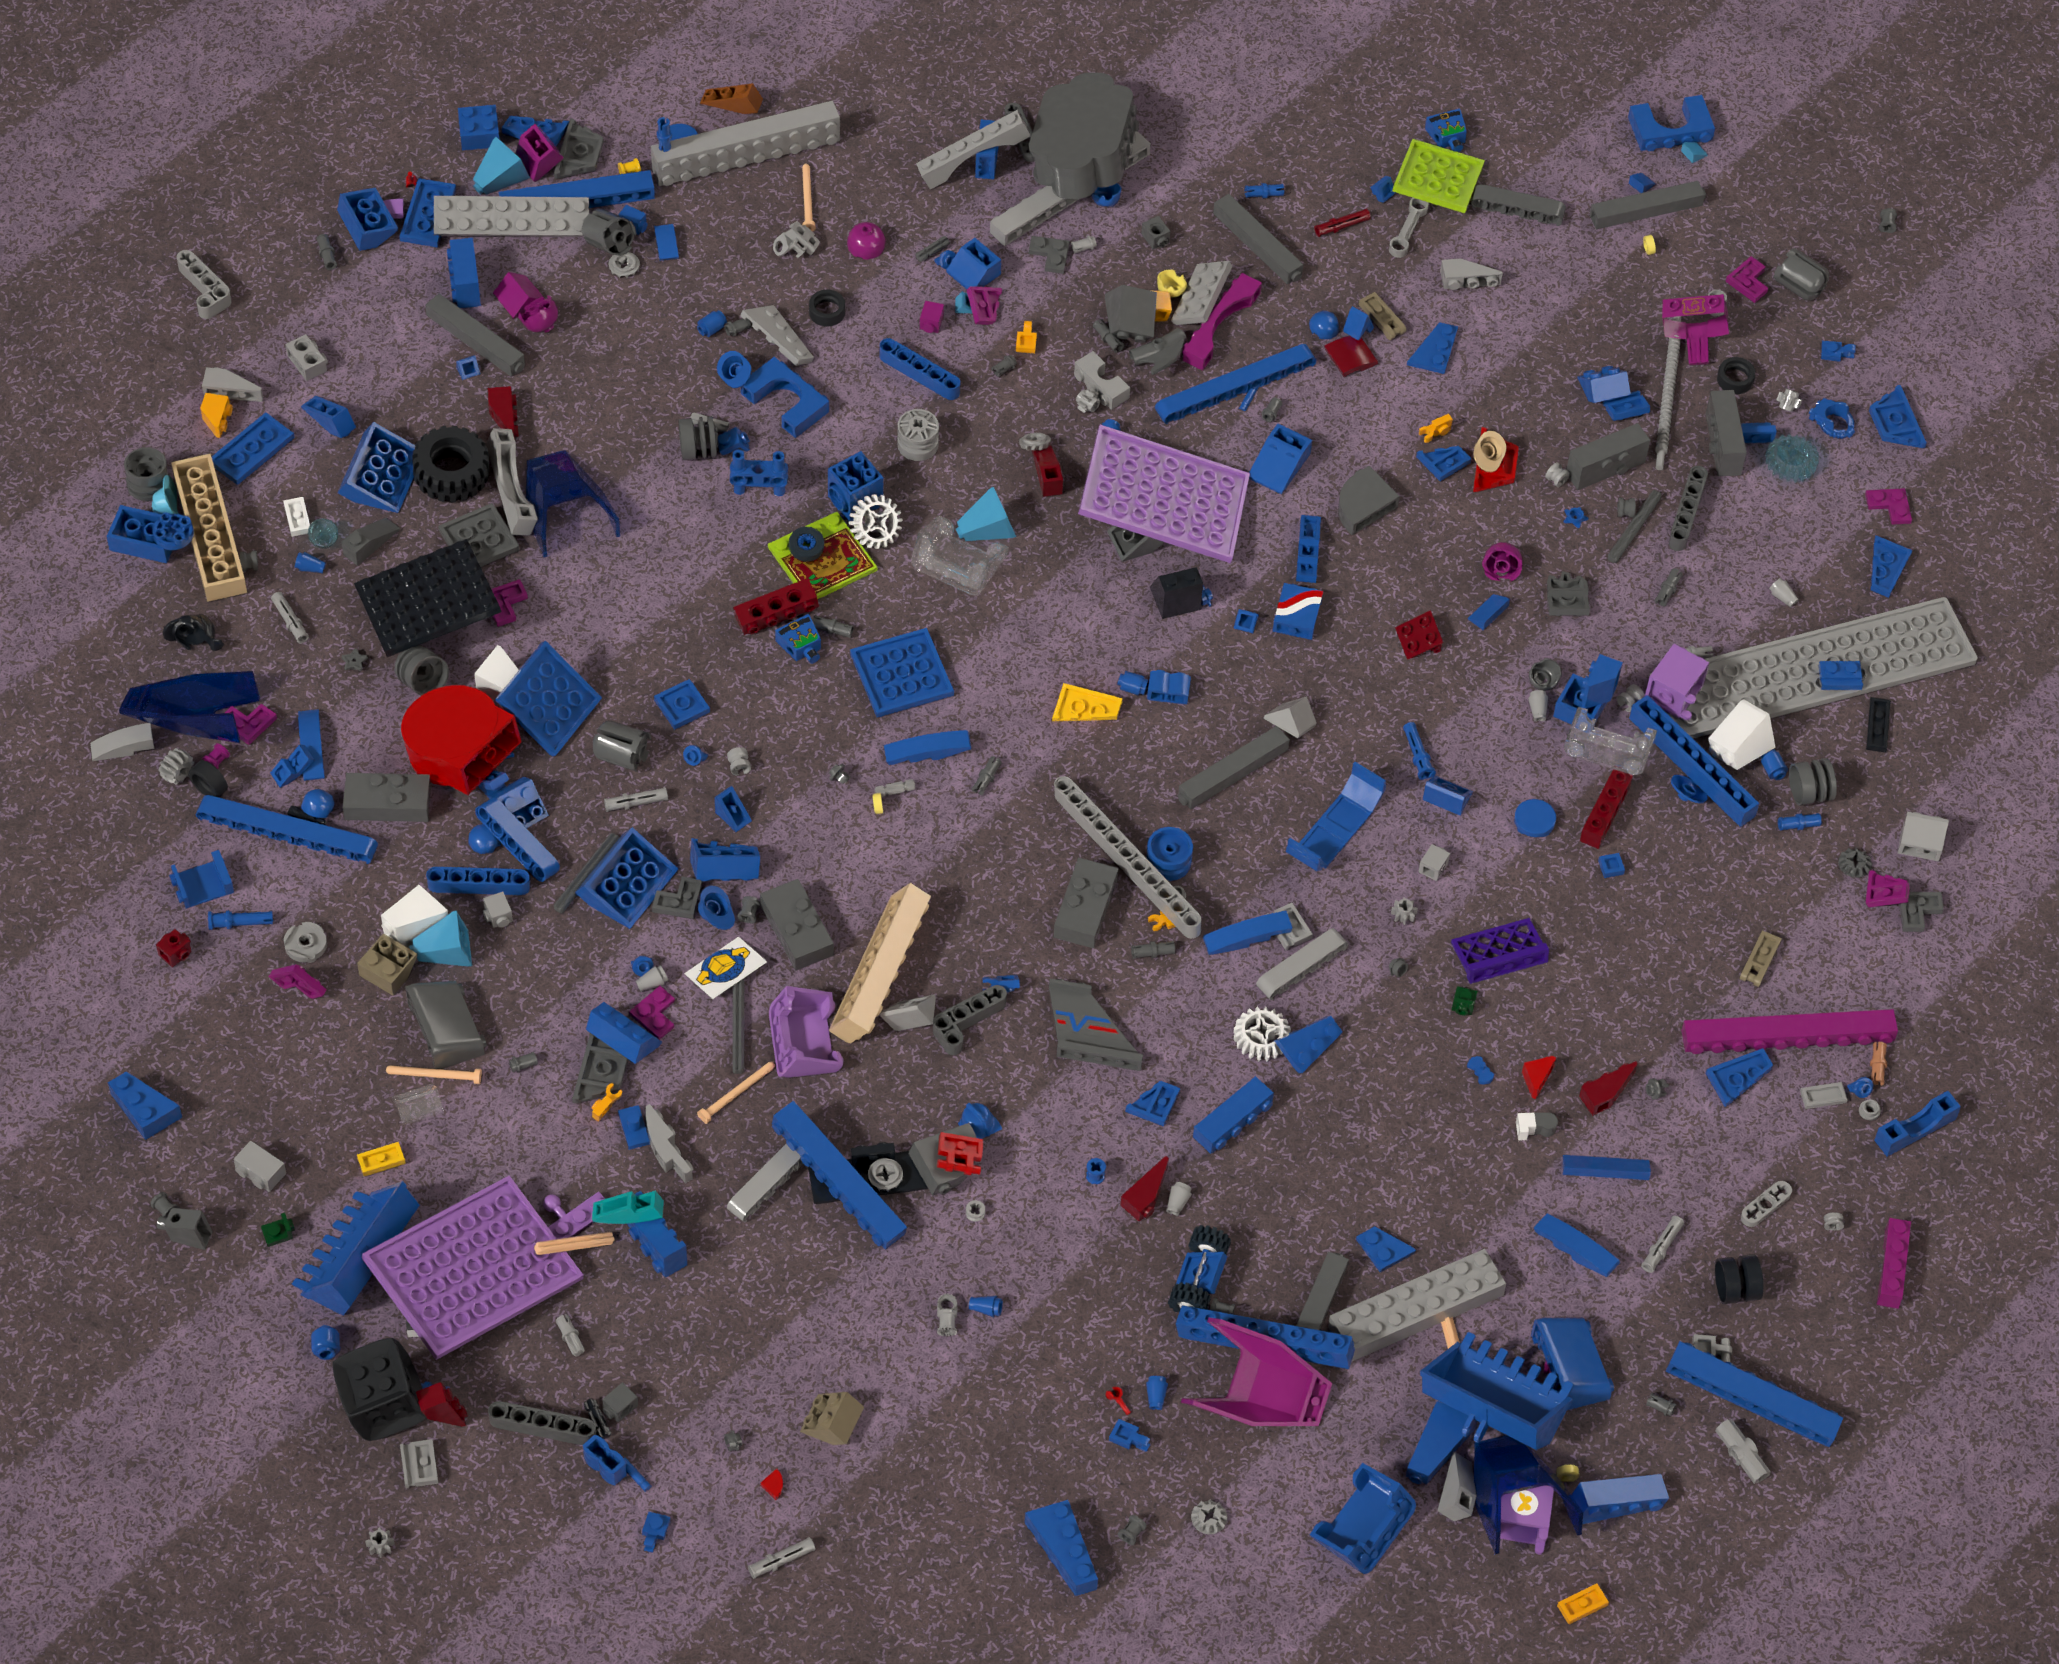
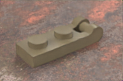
M1376 292L1359 300V306L1382 330L1389 341L1398 334L1406 333L1405 325Z
M1762 930L1741 973L1740 980L1745 982L1748 980L1754 983V986L1760 987L1782 938ZM1751 969L1757 971L1758 974L1750 973Z

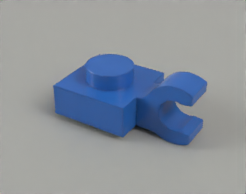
M1822 341L1821 359L1840 361L1841 357L1854 358L1856 345L1847 344L1841 347L1842 342Z
M1018 975L982 978L983 983L988 982L991 984L990 987L1000 985L1007 992L1020 988Z
M1118 1419L1109 1436L1110 1442L1130 1449L1133 1444L1136 1448L1147 1452L1150 1446V1438L1138 1434L1139 1427L1121 1419Z
M648 1512L642 1529V1535L646 1536L644 1551L653 1553L657 1539H665L671 1520L669 1516Z

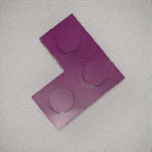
M1751 256L1726 277L1725 282L1756 303L1768 291V287L1757 280L1765 272L1766 266Z
M1905 488L1866 490L1865 496L1868 510L1888 509L1891 525L1911 524L1912 518Z
M520 579L492 589L502 611L492 616L497 627L516 621V615L511 605L528 599L527 592Z
M260 704L248 716L231 706L218 718V723L250 745L277 719V715L263 704Z
M297 964L274 969L268 976L281 988L297 987L307 997L312 999L322 997L327 990L321 985L319 980L311 977L302 966Z
M659 986L629 1011V1015L660 1040L674 1028V1024L662 1012L675 1002V998Z

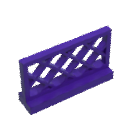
M1530 918L1451 939L1453 948L1467 973V979L1470 984L1548 962L1549 948L1546 943L1542 942ZM1525 925L1529 929L1527 934L1517 931L1518 927ZM1500 932L1509 933L1510 936L1507 940L1498 937V934ZM1516 936L1524 940L1522 944L1512 941L1513 937ZM1486 937L1491 941L1486 945L1478 942L1479 938ZM1527 941L1537 944L1533 947L1525 946ZM1465 942L1470 944L1471 947L1469 950L1460 948L1458 944ZM1494 942L1504 944V947L1501 950L1492 947ZM1508 946L1518 949L1515 952H1506ZM1475 947L1485 950L1483 955L1472 951ZM1488 952L1499 955L1493 958L1486 957ZM1471 957L1479 960V962L1468 964L1467 960Z

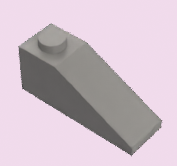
M206 367L202 384L204 395L205 393L228 396L229 399L263 402L261 387L227 369Z

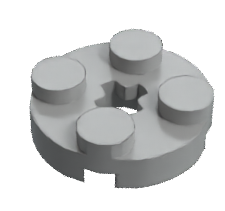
M303 922L302 925L297 927L294 925L284 936L287 955L298 962L312 963L321 957L327 948L326 935L323 929L312 922ZM309 939L310 944L302 945L301 941Z

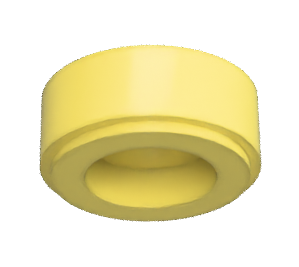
M1644 236L1643 244L1648 255L1655 254L1656 247L1653 236Z
M881 793L873 794L874 811L876 814L883 813Z
M1562 1465L1556 1469L1557 1479L1560 1481H1575L1579 1478V1468L1575 1465Z

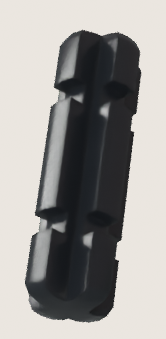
M290 806L287 815L327 825L325 820L310 816L296 806Z
M590 1398L584 1402V1408L586 1411H589L588 1416L595 1423L597 1435L606 1439L611 1436V1431L609 1427H606V1420L601 1410L598 1409L599 1406L596 1400Z

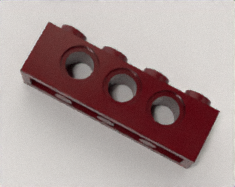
M806 578L734 606L733 609L743 635L755 634L761 629L773 627L784 620H791L797 615L811 612L818 608L819 604L810 580Z
M1614 767L1582 829L1580 842L1597 849L1600 848L1631 787L1632 774Z

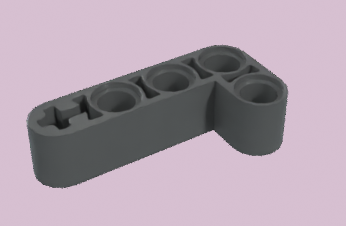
M994 985L934 1017L933 1034L946 1053L950 1055L959 1054L963 1049V1034L961 1031L1005 1008L1007 991L1003 986Z

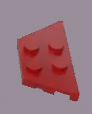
M1482 427L1480 436L1487 432L1488 429ZM1504 439L1506 453L1496 471L1486 472L1476 464L1473 492L1514 483L1519 447Z

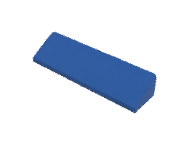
M1563 1155V1175L1639 1180L1650 1179L1651 1169L1649 1160Z

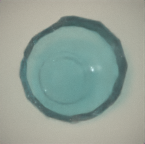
M325 518L315 520L308 528L309 541L317 548L327 549L334 545L338 539L337 526L331 520Z

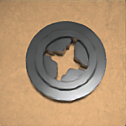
M1857 847L1855 849L1848 848L1845 852H1842L1838 860L1841 871L1855 878L1867 875L1872 866L1871 856H1868L1865 851L1858 850ZM1855 856H1856V859H1857V861H1858V864L1856 865V867H1854V862H1853V859L1855 858Z

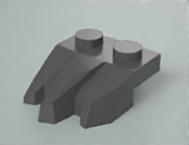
M1562 571L1561 578L1559 579L1549 575L1547 580L1549 615H1589L1587 581L1581 576L1571 579L1570 574Z

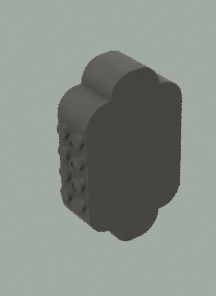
M1093 72L1083 73L1074 77L1070 84H1059L1049 88L1044 93L1029 142V151L1035 160L1033 170L1035 181L1041 185L1052 186L1053 193L1064 199L1085 198L1093 194L1097 187H1109L1118 183L1124 175L1125 168H1128V157L1132 155V144L1136 140L1135 132L1139 130V121L1136 120L1137 106L1134 105L1132 91L1126 86L1114 85L1113 78L1108 74Z

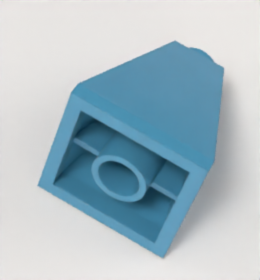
M495 137L473 178L475 183L473 187L480 195L482 193L487 195L527 180L530 176L521 159Z
M994 487L990 488L957 521L959 527L955 528L959 538H964L965 541L1016 537Z
M457 911L451 912L415 937L413 945H410V950L417 953L418 961L472 966L469 932Z

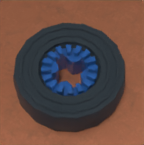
M801 527L791 534L788 547L796 559L810 562L821 556L824 551L825 541L817 529ZM803 542H806L807 544L810 543L809 548L807 546H803Z

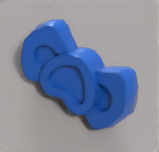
M1471 1057L1467 1063V1068L1474 1070L1475 1075L1478 1076L1479 1084H1490L1493 1081L1494 1073L1490 1072L1482 1057Z

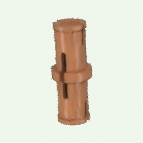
M1877 1042L1873 1043V1059L1870 1061V1066L1872 1067L1871 1080L1874 1085H1879L1880 1081L1881 1086L1884 1085L1885 1068H1887V1044L1883 1042H1878V1046Z

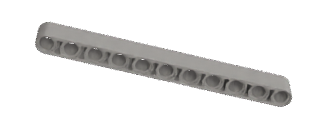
M1058 777L1054 782L1056 800L1184 936L1190 939L1198 937L1201 933L1200 914L1069 777Z

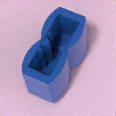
M1164 670L1150 671L1147 700L1187 705L1191 676L1182 672L1170 674Z
M593 1435L583 1444L586 1463L592 1469L600 1471V1475L607 1483L615 1486L627 1475L625 1460L618 1452L611 1450L603 1438Z

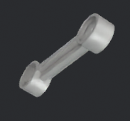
M1416 198L1410 200V213L1398 237H1394L1390 241L1389 252L1392 256L1401 258L1407 255L1408 241L1419 218L1427 214L1428 202ZM1421 204L1425 208L1416 209L1413 207V205ZM1400 244L1405 249L1397 250L1393 248V245Z

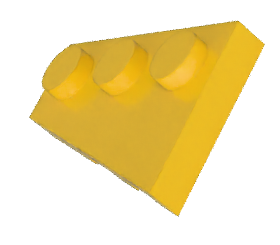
M1063 683L1052 721L1117 720L1122 705V698Z

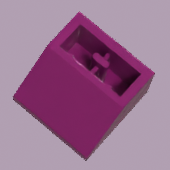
M536 124L520 136L515 153L521 159L534 182H537L564 158L547 134Z

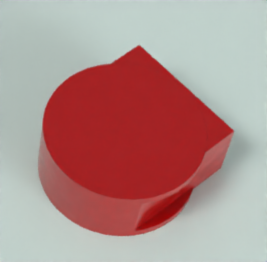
M444 686L423 694L409 706L401 723L402 737L414 771L417 774H429L430 781L433 784L451 786L466 795H469L521 743L515 716L495 706L493 700L486 693L470 686Z

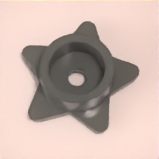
M357 649L341 657L346 662L345 670L362 671L363 662L368 659L366 655H360Z

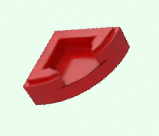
M775 1469L760 1483V1486L775 1500L780 1497L783 1489V1479L778 1469Z

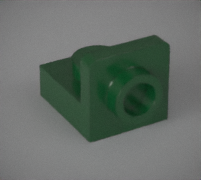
M1457 986L1451 1010L1462 1016L1472 1015L1478 991Z
M285 1212L281 1213L280 1220L261 1226L267 1247L293 1239L292 1231H295L294 1224L291 1218L287 1219Z

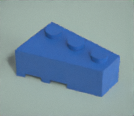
M691 838L690 862L696 880L710 881L711 879L730 881L731 879H742L749 881L759 879L760 854L757 847L732 843L730 847L718 846L717 841L703 844L698 843V839Z
M124 1072L108 1082L112 1097L145 1140L182 1118L178 1104L128 1072Z

